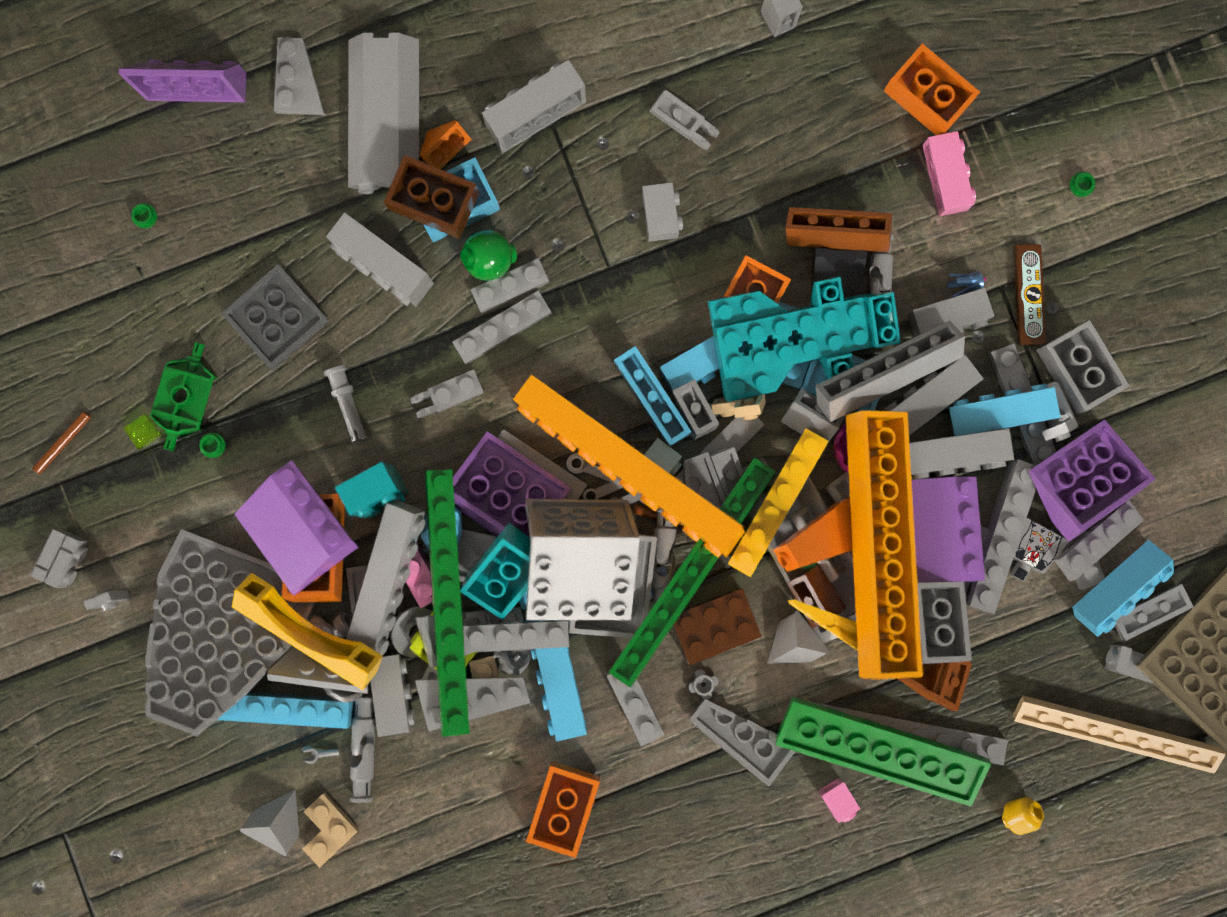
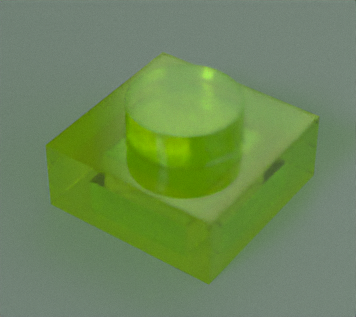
M143 414L123 428L136 448L140 450L161 436V433L146 414Z

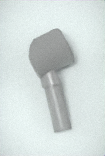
M304 746L301 749L303 752H312L309 758L302 759L308 764L315 763L318 758L339 755V749L315 750L311 746Z

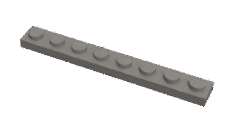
M809 701L989 758L993 764L1004 766L1008 740L1005 738Z

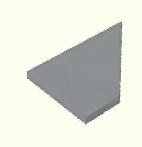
M797 610L779 622L767 664L812 662L827 654L829 650Z
M296 789L255 809L242 826L240 832L286 856L299 837Z

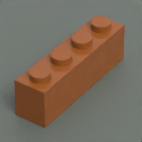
M789 207L786 223L788 246L889 252L892 236V213Z

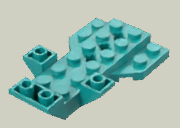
M841 277L814 282L810 305L790 310L784 309L757 290L707 301L724 400L726 402L776 392L796 363L820 359L827 379H830L854 367L852 353L849 352L901 343L894 292L863 294L843 298ZM793 330L794 333H797V337L794 339V342L788 340V337L792 335ZM767 336L773 339L770 347L763 345V342L767 341ZM743 341L748 344V348L745 349L744 353L740 350L738 351V347L742 346Z

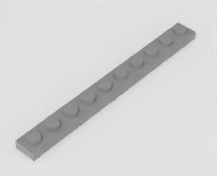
M1015 344L988 353L1004 397H1006L1005 392L1021 389V393L1032 392ZM1045 421L1016 426L1030 464L1038 465L1056 453L1052 439L1045 441L1042 431L1047 429ZM1055 526L1056 531H1057V534H1058L1059 536L1065 538V537L1062 535V533H1061V532L1057 529V527ZM1085 530L1080 535L1075 537L1073 540L1068 542V544L1064 548V552L1078 539H1080L1087 532V530ZM1099 561L1076 579L1079 589L1083 590L1097 585L1105 579Z

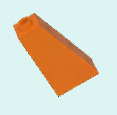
M850 497L833 504L773 549L779 564L787 572L853 550Z

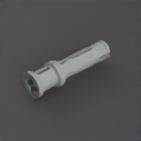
M341 365L324 371V375L328 377L333 390L331 392L332 397L338 400L351 442L355 443L360 441V439L364 440L368 437L365 434L351 395L354 389L347 380L345 374L346 366Z

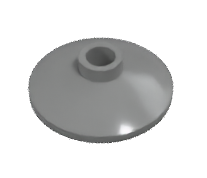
M412 607L403 611L397 617L391 630V640L394 648L400 654L407 657H418L409 648L412 645L410 643L412 637L419 631L415 617L429 616L432 611L424 607L421 609L420 607ZM414 626L413 632L409 633L411 627Z

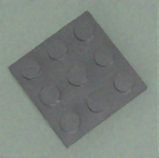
M279 264L221 313L272 371L329 322V319Z

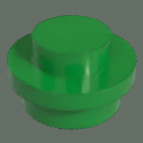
M1087 172L1076 173L1070 179L1069 188L1075 196L1086 197L1094 191L1095 179Z
M142 203L133 208L131 218L136 226L147 229L156 223L158 215L153 206Z
M217 433L204 435L199 443L201 453L209 458L221 456L226 447L224 438Z

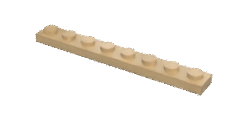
M1023 695L1013 713L1015 722L1214 774L1226 755L1222 747Z

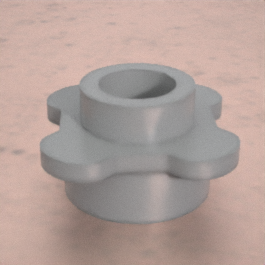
M699 669L695 672L696 677L689 684L688 688L691 693L696 692L703 699L708 700L712 697L714 687L718 685V679L716 676H709L705 674L704 670ZM702 682L706 683L705 687L701 686Z

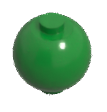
M480 230L473 233L465 241L460 258L466 270L473 277L483 281H492L502 277L508 271L511 264L517 259V250L502 234L493 230Z

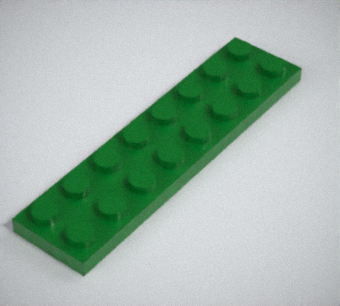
M792 697L775 739L777 746L971 807L991 766L989 758L796 697Z

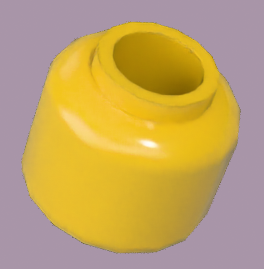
M1022 797L1005 804L1002 820L1004 825L1013 833L1022 835L1038 830L1044 820V813L1037 801L1029 797Z

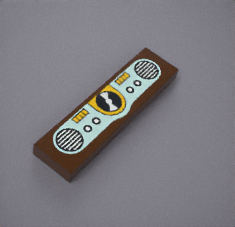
M1041 244L1014 246L1018 346L1046 344Z

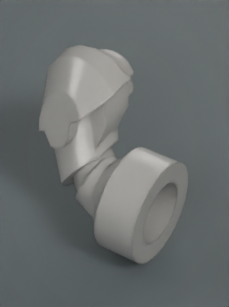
M341 612L333 620L334 626L326 623L320 615L317 616L316 614L311 615L308 622L331 635L347 638L352 615L348 612Z

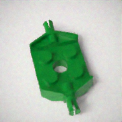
M194 342L191 356L172 360L165 364L150 414L154 422L164 429L167 434L163 449L174 451L177 438L180 435L203 430L200 427L213 381L218 379L202 363L201 357L205 347L203 344ZM180 389H185L187 392L186 400L181 403L177 402L175 398L176 392Z

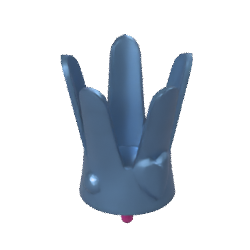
M979 271L969 274H949V276L959 278L948 282L946 286L948 288L967 286L966 289L954 294L953 298L984 288V281L987 279L983 278Z

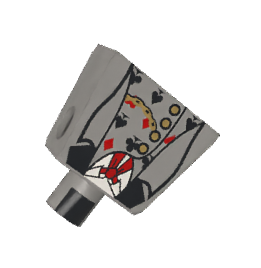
M1026 518L1013 557V561L1016 564L1010 575L1024 582L1030 570L1035 573L1044 574L1068 544L1067 539Z

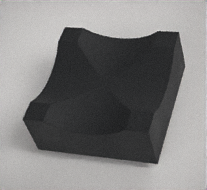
M816 248L813 252L811 297L814 282L835 277H841L843 298L865 294L864 279L867 251H839Z

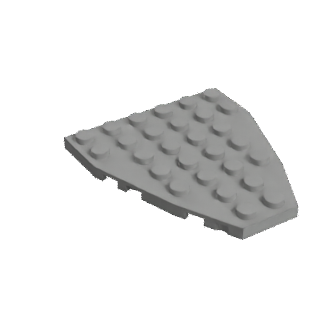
M180 530L157 576L156 583L158 588L156 599H154L153 622L150 624L145 656V666L147 667L145 716L198 736L245 697L290 648L291 644L232 607L235 589L251 573L272 585L282 597V579L270 563L188 531ZM285 600L293 610L307 621L317 603H290Z

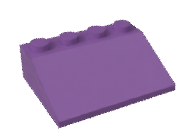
M149 60L148 63H136L119 68V75L147 101L245 102L246 72L240 64L233 61H224L223 64L199 61L196 64L182 60H175L173 63Z
M1105 419L1028 471L1051 521L1068 542L1156 480Z
M488 431L453 477L455 506L464 515L497 537L508 523L530 537L525 509L526 499H565L571 490V487Z
M292 460L270 475L235 513L237 519L292 595H296L358 548L357 544Z
M976 477L911 480L917 583L975 582L985 580Z

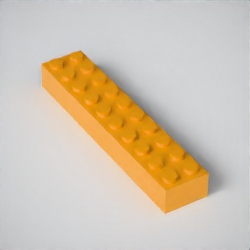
M533 375L528 378L513 398L519 405L516 409L532 423L538 420L536 424L553 438L557 434V439L572 452L578 449L577 454L594 467L596 463L600 465L598 469L613 482L616 478L619 479V485L634 497L637 493L641 495L640 500L650 509L656 511L659 508L663 511L661 515L675 527L681 524L684 527L682 530L696 542L699 539L703 540L706 549L716 557L722 554L727 558L745 533L743 526Z
M859 411L846 415L859 678L923 677L908 412Z

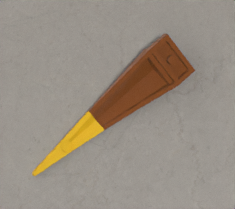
M797 600L788 601L792 606L858 651L856 621ZM965 661L922 664L923 677L897 679L927 700H932L950 711H958L972 663Z

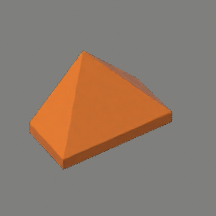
M455 120L427 131L420 156L428 165L442 169L472 139Z

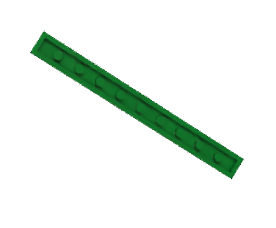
M754 458L719 510L741 525L775 476L776 471ZM701 539L695 544L608 672L629 688L633 686L719 558L706 549L704 546L705 542Z
M452 470L425 471L424 473L441 736L447 737L470 734L453 473Z

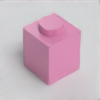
M837 778L818 791L838 823L842 820L843 822L850 821L857 815L856 812L860 810L852 794L840 778Z

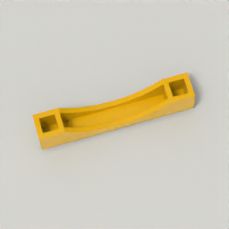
M808 429L804 430L728 565L751 577L829 441Z
M251 573L235 589L232 604L234 609L359 689L364 690L378 672L383 657L381 654L362 642L342 639L314 626L293 610L272 585L255 574Z

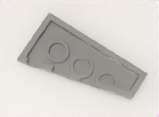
M524 677L466 678L469 720L531 702ZM416 679L415 682L428 731L440 729L438 679Z
M706 699L702 700L688 718L691 723L767 786L771 785L796 752L777 746L775 744L776 733Z

